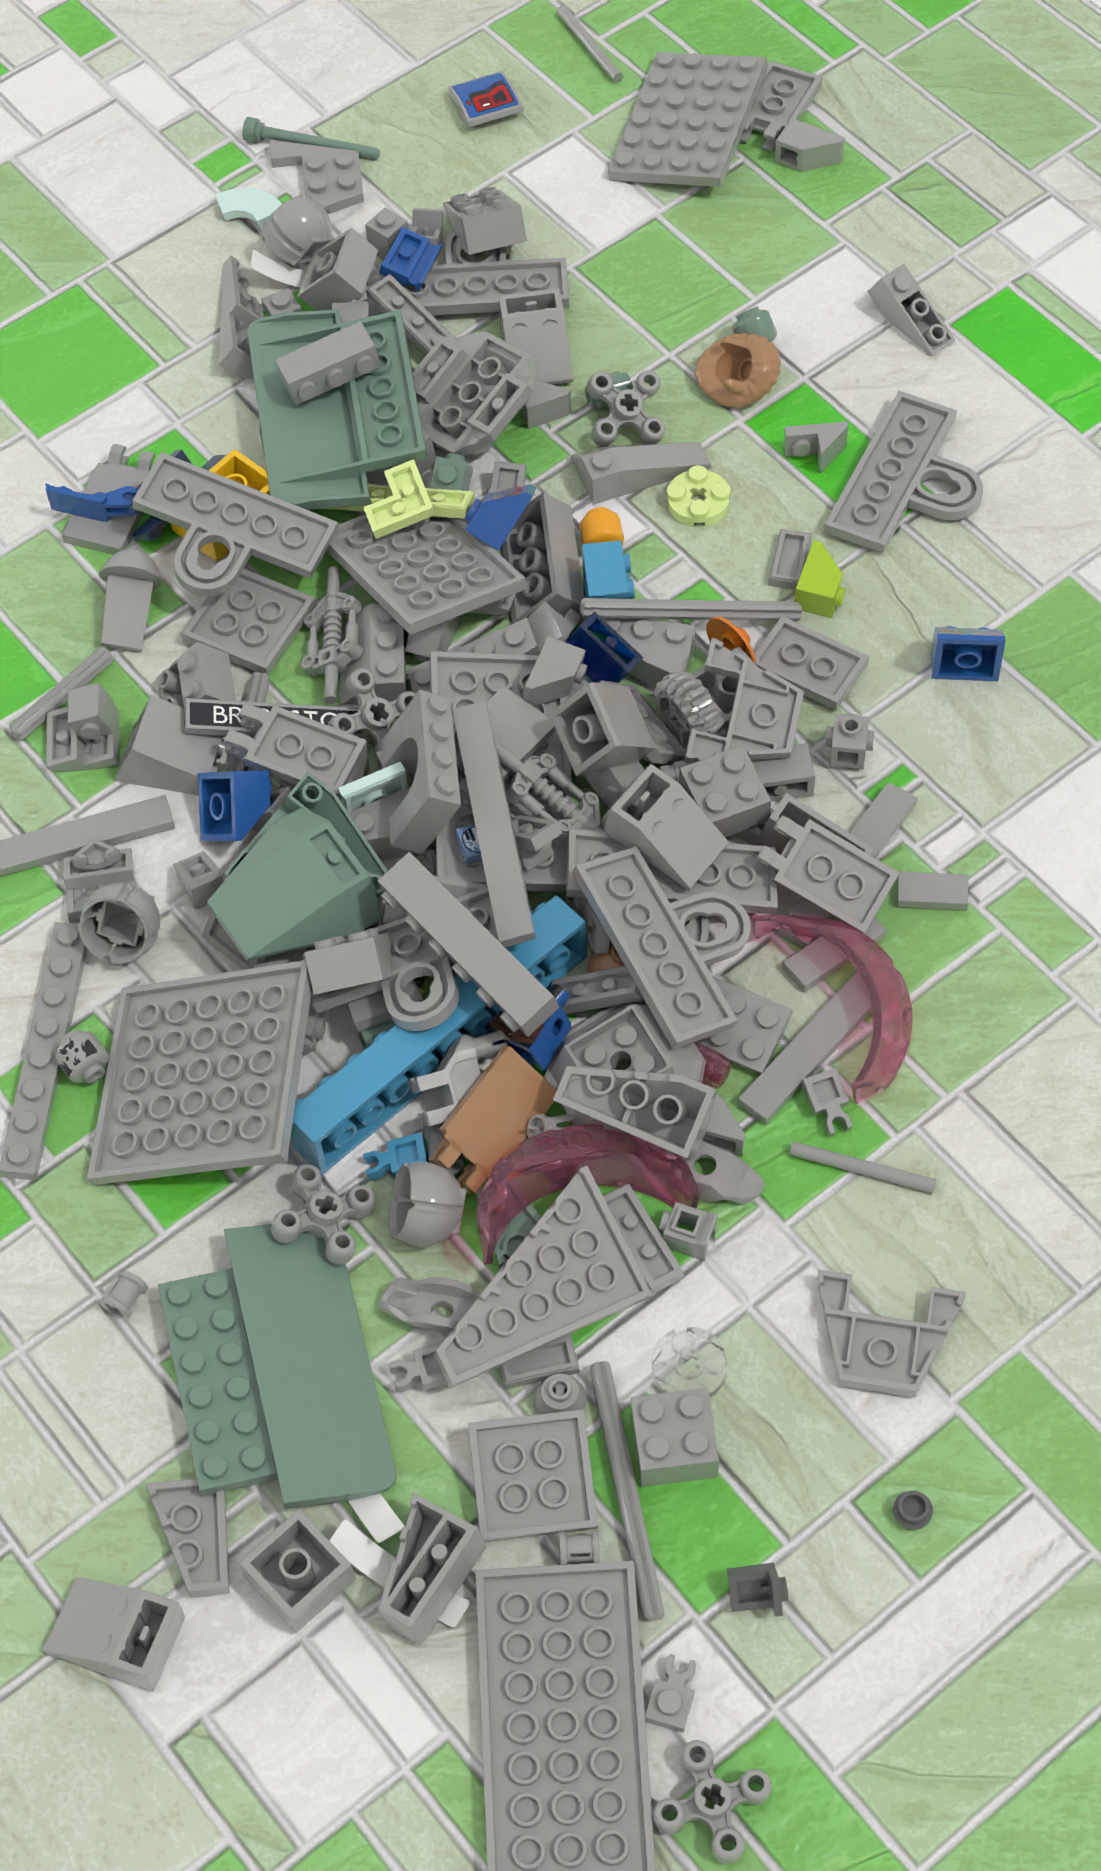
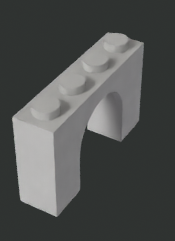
M419 689L382 739L384 766L388 767L401 761L406 772L415 774L407 796L389 818L391 846L423 854L459 809L461 800L450 698Z

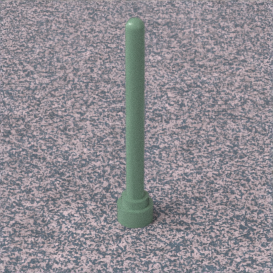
M246 117L243 124L242 137L245 141L257 142V140L262 141L263 138L284 142L358 151L359 157L377 159L380 156L379 149L375 147L267 127L258 118Z

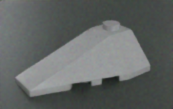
M700 442L599 446L571 455V460L593 505L672 481L676 476L689 471L693 466L699 465L707 470L711 469V463Z
M567 1066L553 1101L690 1159L696 1157L709 1126L717 1089L684 1075Z

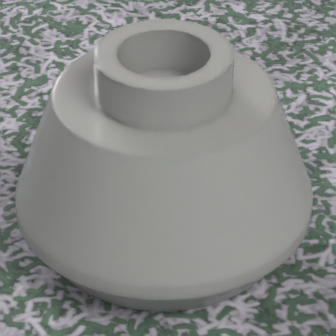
M554 1374L543 1380L536 1389L535 1407L539 1414L585 1410L587 1403L586 1391L583 1385L574 1377L566 1374Z

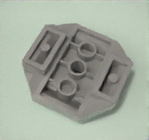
M487 331L469 333L460 337H455L454 335L440 337L413 371L422 429L431 436L433 446L445 453L461 456L488 452L530 399L534 387L535 361L530 354Z
M645 1000L609 1006L571 1029L550 1061L545 1078L557 1090L567 1066L616 1070L621 1063L631 1062V1065L625 1071L684 1075L702 1083L706 1061L694 1042L673 1050ZM561 1104L567 1115L573 1114L577 1116L572 1123L581 1138L616 1146L619 1149L632 1153L646 1145V1141Z

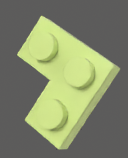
M414 459L384 471L393 496L363 507L376 539L436 515Z

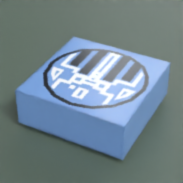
M475 824L457 828L454 836L465 864L481 861L482 857Z

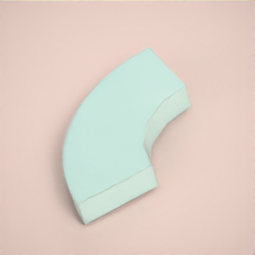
M235 188L215 194L226 221L235 218H247L255 221L260 228H262L266 220L273 221L271 214L282 205L274 195L256 188Z

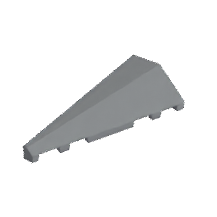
M230 255L223 264L218 365L242 380L254 379L247 330L253 321L265 316L256 297L248 294V279L245 277L241 278L237 270L240 265L239 260Z

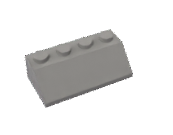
M542 492L528 503L502 545L504 559L526 578L527 589L517 593L510 608L512 624L528 618L543 602L548 603L557 613L559 612L562 615L571 607L577 613H580L581 600L584 599L571 506Z

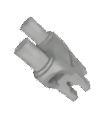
M502 1030L472 1038V1036L467 1034L459 1036L450 1046L435 1072L408 1080L412 1094L435 1087L440 1089L444 1107L419 1113L418 1117L422 1128L437 1125L447 1120L481 1076L478 1065L479 1059L496 1055L503 1046H507V1042L492 1045L495 1041L506 1039Z

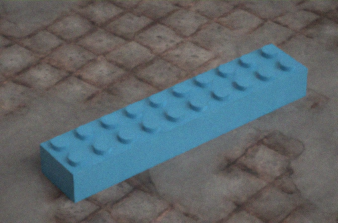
M557 895L549 902L539 904L532 913L537 939L505 947L547 990L551 988L553 980L563 978L587 958L586 921ZM455 973L459 990V1001L454 1012L443 1023L423 1031H409L395 1025L388 1032H381L361 1054L357 1053L351 1056L340 1071L333 1076L325 1077L318 1084L314 1092L305 1099L301 1098L296 1101L291 1130L293 1148L309 1164L317 1167L321 1172V1176L424 1092L412 1094L408 1080L435 1072L444 1055L459 1036L467 1034L472 1036V1038L487 1034L483 1028L484 1025L500 1009L495 1004L489 1008L475 992L479 988L472 980L464 983Z

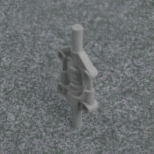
M335 566L329 567L327 571L326 596L304 618V625L310 630V636L307 641V655L301 661V667L311 676L325 675L324 701L327 704H335L338 700V673L344 671L348 663L352 660H357L363 653V648L358 644V625L356 624V615L361 612L362 603L354 596L340 592V569ZM346 613L349 614L348 624L346 625V639L341 643V614ZM324 625L323 650L319 651L317 632Z
M495 740L499 761L515 774L511 780V788L507 792V799L510 803L523 805L536 817L540 816L542 819L557 821L544 810L545 807L528 793L533 789V793L536 796L540 795V799L543 802H549V807H555V812L563 814L562 817L564 819L557 821L562 831V834L556 837L557 840H567L569 828L604 832L599 827L600 810L598 796L593 792L584 793L571 782L572 779L555 766L556 759L551 754L546 753L541 755L540 758L528 759L523 763ZM544 777H550L561 788H567L579 798V809H577L578 805L576 803H570V798L567 796L563 797L564 793L560 790L557 792L553 784L550 786L548 784L549 781Z

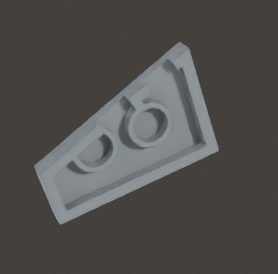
M197 1478L145 1483L189 1596L198 1597L230 1593L226 1495L224 1490L201 1497Z

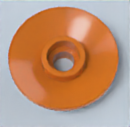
M718 616L711 618L707 622L706 632L709 641L712 638L724 643L723 647L730 651L740 646L756 664L755 655L750 645V637L743 628H737L727 619Z

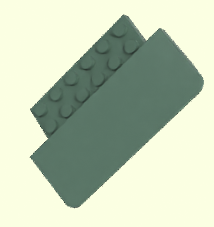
M339 309L285 312L256 319L249 325L247 333L271 496L304 509L370 505L372 502L367 472L400 465L413 459L418 461L428 458L401 310L342 323ZM361 321L376 347L381 367L295 405L281 380L275 359Z
M272 1224L224 1229L232 1266L231 1269L158 1284L200 1496L278 1480L284 1509L349 1501L388 1491L395 1483L396 1469L346 1264L337 1265L330 1262L325 1254V1239L315 1237L308 1231L301 1233L295 1241L284 1244L278 1242L272 1236Z

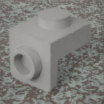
M414 208L411 231L430 239L429 243L437 246L443 239V211L441 209Z
M495 461L491 488H488V494L525 486L526 464Z

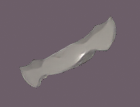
M646 1141V1155L653 1169L663 1173L677 1189L694 1199L703 1202L729 1200L739 1204H747L756 1199L765 1187L764 1180L748 1164L731 1152L705 1141H702L696 1157L690 1159ZM700 1158H710L715 1162L716 1168L711 1174L703 1175L696 1171L694 1165Z
M400 1277L392 1281L384 1290L379 1302V1310L412 1326L450 1334L481 1293L474 1290L468 1284L449 1278L429 1277L423 1280H409ZM437 1306H447L452 1309L453 1314L447 1318L432 1315L431 1312Z

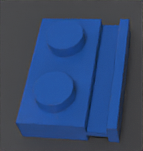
M402 227L380 267L379 274L385 277L391 274L400 284L405 286L407 284L416 287L415 290L419 292L440 254L442 244L438 243L437 246L429 243L430 239Z

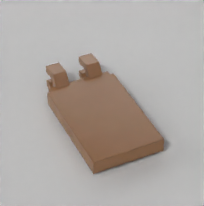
M503 1046L440 1127L439 1131L444 1134L443 1137L445 1139L439 1144L428 1160L433 1164L449 1169L462 1154L471 1163L465 1168L457 1181L462 1188L466 1189V1193L469 1191L476 1193L487 1178L497 1177L528 1137L527 1125L530 1118L535 1114H545L554 1102L553 1098L557 1090L512 1047Z

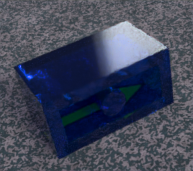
M596 612L591 614L565 642L586 650L583 664L588 665L585 675L596 683H599L601 680L621 683L643 658Z

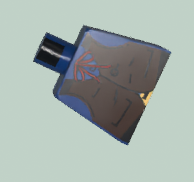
M553 984L548 991L554 996L560 1008L529 1037L520 1029L515 1033L511 1031L499 1017L503 1014L501 1010L483 1027L486 1033L490 1034L497 1030H502L506 1038L493 1042L494 1045L507 1042V1046L512 1047L526 1062L544 1071L571 1029V1022L562 1009L569 1000L570 995L558 984Z

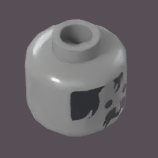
M74 1030L59 1040L55 1059L73 1083L87 1082L91 1084L103 1077L109 1061V1054L92 1032Z

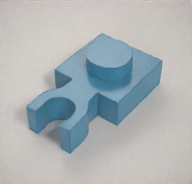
M422 1132L387 1141L388 1151L386 1152L371 1151L363 1154L368 1165L379 1162L375 1168L366 1170V1175L370 1181L382 1178L389 1171H392L393 1176L396 1177L403 1163L410 1164L421 1161L429 1163L426 1140Z

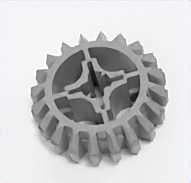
M685 670L671 673L656 684L654 688V702L657 704L656 711L685 748H687L692 729L726 737L727 732L723 725L724 719L720 715V709L714 702L715 699L709 694L708 688H704L701 680L696 679L692 673H688Z

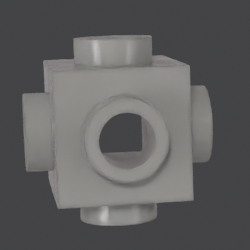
M835 713L834 727L827 726L825 742L826 747H832L830 766L864 769L866 751H873L875 731L868 730L869 717L852 713Z

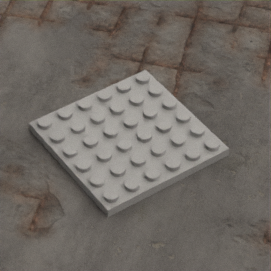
M306 960L122 988L87 1180L94 1185L287 1162L312 992Z

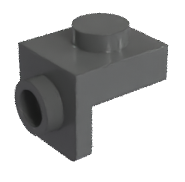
M774 1562L727 1568L732 1612L772 1607L775 1617L783 1616L782 1602L788 1601V1588L785 1576L778 1577Z

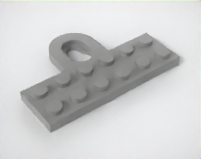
M454 230L448 234L445 240L446 264L433 265L420 291H416V287L407 284L405 286L401 284L432 316L499 312L498 295L554 288L560 289L563 308H569L566 258L506 261L505 247L488 250L490 255L482 262H468L461 257V253L464 250Z
M898 391L826 520L824 533L884 553L908 508L943 520H960L972 515L979 508L982 500L983 484L980 477L975 471L965 465L936 456L956 419L957 410ZM938 478L958 485L960 491L954 495L945 493L931 494L925 491L921 484L927 479Z
M163 452L159 454L132 500L134 509L188 530L175 553L174 571L178 582L183 588L200 596H215L229 590L238 580L251 555L311 579L338 530V522ZM212 542L225 545L230 551L226 559L217 562L212 569L205 570L198 566L197 562L200 558L198 552L204 545Z
M569 828L567 834L566 896L586 898L572 874L576 865L628 848L606 832ZM729 843L690 891L645 861L669 903L702 892H719L735 899L749 913L775 915L777 911V883L772 881L777 871L755 860L764 846ZM769 847L776 851V847ZM702 915L688 920L685 929L691 938L700 942L708 941L709 916Z
M637 846L576 865L572 874L672 1049L674 1050L734 1028L738 1019L707 966L734 957L746 944L751 932V923L742 905L732 897L719 892H702L669 903ZM702 915L706 917L714 915L722 918L725 922V929L718 932L714 940L700 942L691 938L686 932L685 922Z
M488 887L456 898L498 940ZM406 917L378 926L379 934L390 932L391 977L316 995L313 994L312 989V1005L318 1014L382 990L387 1010L396 1025L409 1031L428 1030L448 1019L458 1005L459 990L454 971L451 968L452 964L455 963L447 955L441 959L427 944L431 939L424 932L417 935L404 921ZM302 954V960H306L305 954ZM420 976L433 977L430 995L424 1001L414 1002L411 1000L410 995L404 992L406 986L413 979Z

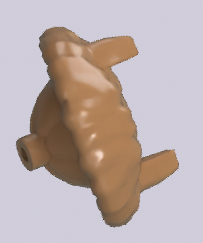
M754 333L730 334L715 341L698 358L695 370L697 384L708 397L712 398L719 405L736 409L752 405L769 393L772 386L776 384L777 377L781 372L780 353L775 349L774 343L769 342L768 338L764 336L760 337Z

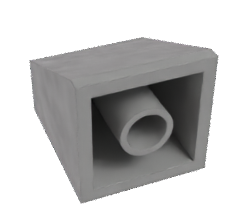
M596 682L588 683L549 713L576 776L636 763L656 749L629 686Z
M151 695L133 726L114 780L199 796L198 773L218 771V767L213 766L215 758H221L226 744H224L223 736L184 734V708Z

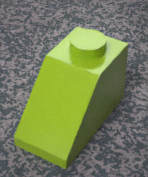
M813 541L796 586L795 602L802 606V611L832 618L836 606L842 607L846 588L841 587L843 573L821 541Z

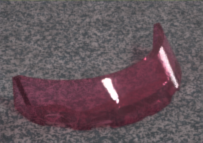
M806 914L752 915L750 917L752 933L756 939L774 930L785 928L801 939L810 940L822 936L838 947L850 959L867 987L873 1010L871 1046L860 1073L852 1083L853 1099L856 1104H859L889 1088L903 1063L912 1035L910 995L903 976L894 967L891 957L869 936L850 925L834 919Z
M595 1124L565 1126L561 1130H547L521 1142L518 1149L509 1154L505 1159L501 1158L492 1169V1173L482 1190L476 1216L484 1265L492 1264L498 1240L517 1214L536 1200L565 1189L580 1168L588 1166L597 1185L622 1187L629 1183L633 1190L661 1200L674 1208L676 1202L697 1208L700 1190L688 1163L679 1155L674 1154L673 1157L658 1146L632 1134L605 1130L603 1125Z

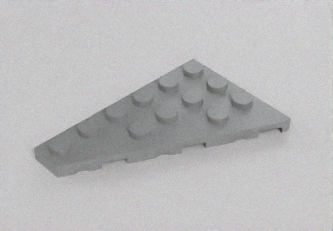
M588 1166L580 1168L434 1353L450 1389L641 1303L653 1295Z

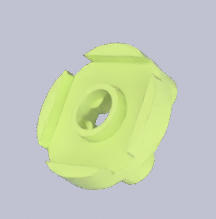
M693 466L689 471L676 476L667 487L669 513L675 520L687 526H694V523L705 522V526L713 525L722 520L729 510L730 486L718 474L707 471L703 466ZM695 495H702L705 500L696 499L694 501L692 499Z

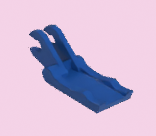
M46 483V493L51 510L103 522L109 521L111 516H134L138 514L136 510L130 508L133 507L132 500L138 492L132 486H125L107 493L84 494L73 491L65 486L55 487Z

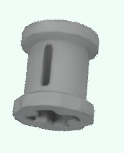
M120 1270L117 1275L119 1280L110 1294L102 1297L100 1304L112 1315L128 1320L131 1316V1307L139 1295L145 1294L149 1287L137 1275L126 1270Z
M593 1530L591 1535L567 1536L565 1532H559L560 1565L599 1563V1530Z

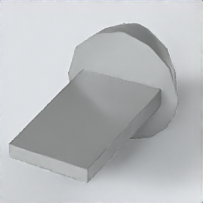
M131 547L112 555L99 571V577L106 582L101 645L141 652L152 590L161 587L162 580L154 560L140 548Z

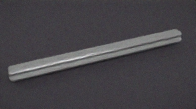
M584 598L581 600L580 613L584 618L710 620L718 616L727 620L779 621L781 616H784L792 621H799L802 616V606L798 602Z
M607 1361L596 1362L590 1366V1374L630 1560H634L635 1580L641 1611L645 1621H655L664 1617V1608L611 1366Z

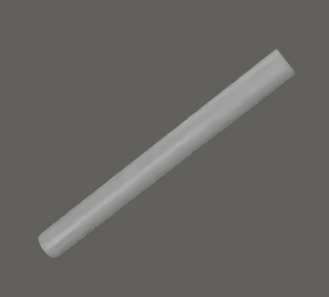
M561 5L557 9V14L612 81L614 83L620 82L623 74L565 5Z
M793 1141L790 1150V1156L929 1193L934 1191L936 1183L934 1178Z

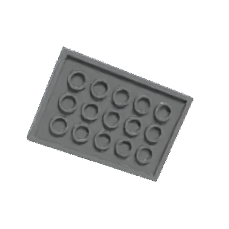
M657 52L609 166V180L722 187L767 71V57Z
M365 514L339 524L338 530L326 550L410 635L423 632L427 628L453 620L457 616L472 610L481 609L485 605L511 597L513 594L527 589L526 578L495 549L465 530L467 524L461 518L432 516L376 539Z

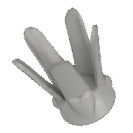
M535 1114L530 1118L527 1125V1135L530 1141L539 1143V1145H561L556 1142V1139L577 1141L581 1138L580 1134L576 1131L556 1126L559 1123L574 1121L577 1116L573 1114L547 1117L545 1114Z

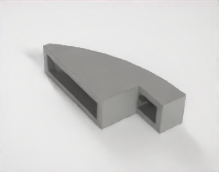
M788 793L784 795L775 810L770 809V817L767 822L733 834L750 845L776 847V852L781 855L790 839L778 834L773 828L778 819L783 815L801 827L810 819L867 854L871 855L874 851L873 847Z

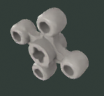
M643 371L636 378L632 390L626 389L622 391L613 385L612 378L605 372H596L590 377L587 382L588 394L594 399L603 400L609 406V416L598 420L592 428L591 436L597 445H610L614 442L618 429L628 426L636 428L640 439L646 444H657L661 441L665 434L663 421L657 417L648 416L643 410V401L653 397L660 388V378L655 372Z
M358 668L348 676L346 681L347 690L358 700L359 708L357 713L351 715L339 713L331 718L328 726L341 730L339 725H342L345 731H341L351 735L358 731L371 735L375 742L374 756L377 760L376 752L383 750L382 739L390 730L392 720L399 718L406 708L405 703L409 704L416 693L406 691L399 694L394 701L388 702L386 699L377 697L375 694V677L373 673L368 669Z
M302 1164L293 1173L291 1187L296 1195L303 1197L306 1207L298 1212L289 1209L278 1212L272 1221V1236L278 1242L287 1244L295 1241L304 1231H308L315 1237L325 1239V1254L330 1262L337 1265L346 1264L354 1256L356 1241L350 1233L342 1229L341 1221L346 1217L356 1219L367 1217L375 1204L374 1192L364 1185L352 1187L343 1197H339L331 1191H323L321 1187L322 1176L319 1169L311 1164Z
M694 1740L687 1743L683 1748L681 1763L684 1770L692 1776L695 1782V1789L686 1799L666 1798L659 1801L653 1812L654 1825L661 1833L673 1835L681 1831L684 1825L690 1821H701L708 1825L712 1831L713 1840L711 1847L715 1859L726 1865L734 1864L743 1856L745 1843L741 1833L734 1829L731 1824V1812L740 1804L756 1806L765 1803L771 1796L772 1782L768 1774L763 1770L751 1769L745 1772L741 1779L736 1782L725 1783L721 1779L716 1778L713 1773L714 1756L711 1747L704 1741ZM694 1754H700L704 1757V1760L696 1763L690 1757ZM751 1783H758L763 1789L759 1792H754L748 1786ZM711 1795L720 1797V1806L715 1804L714 1809L706 1807V1798L710 1800ZM666 1812H673L677 1817L673 1821H666L662 1815ZM725 1841H730L735 1845V1849L726 1851L721 1847V1844Z

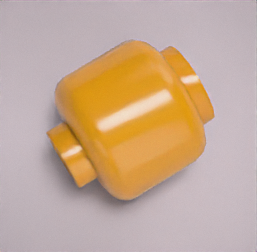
M597 507L588 511L580 521L579 528L583 544L621 540L623 545L624 534L621 520L617 513L605 507Z

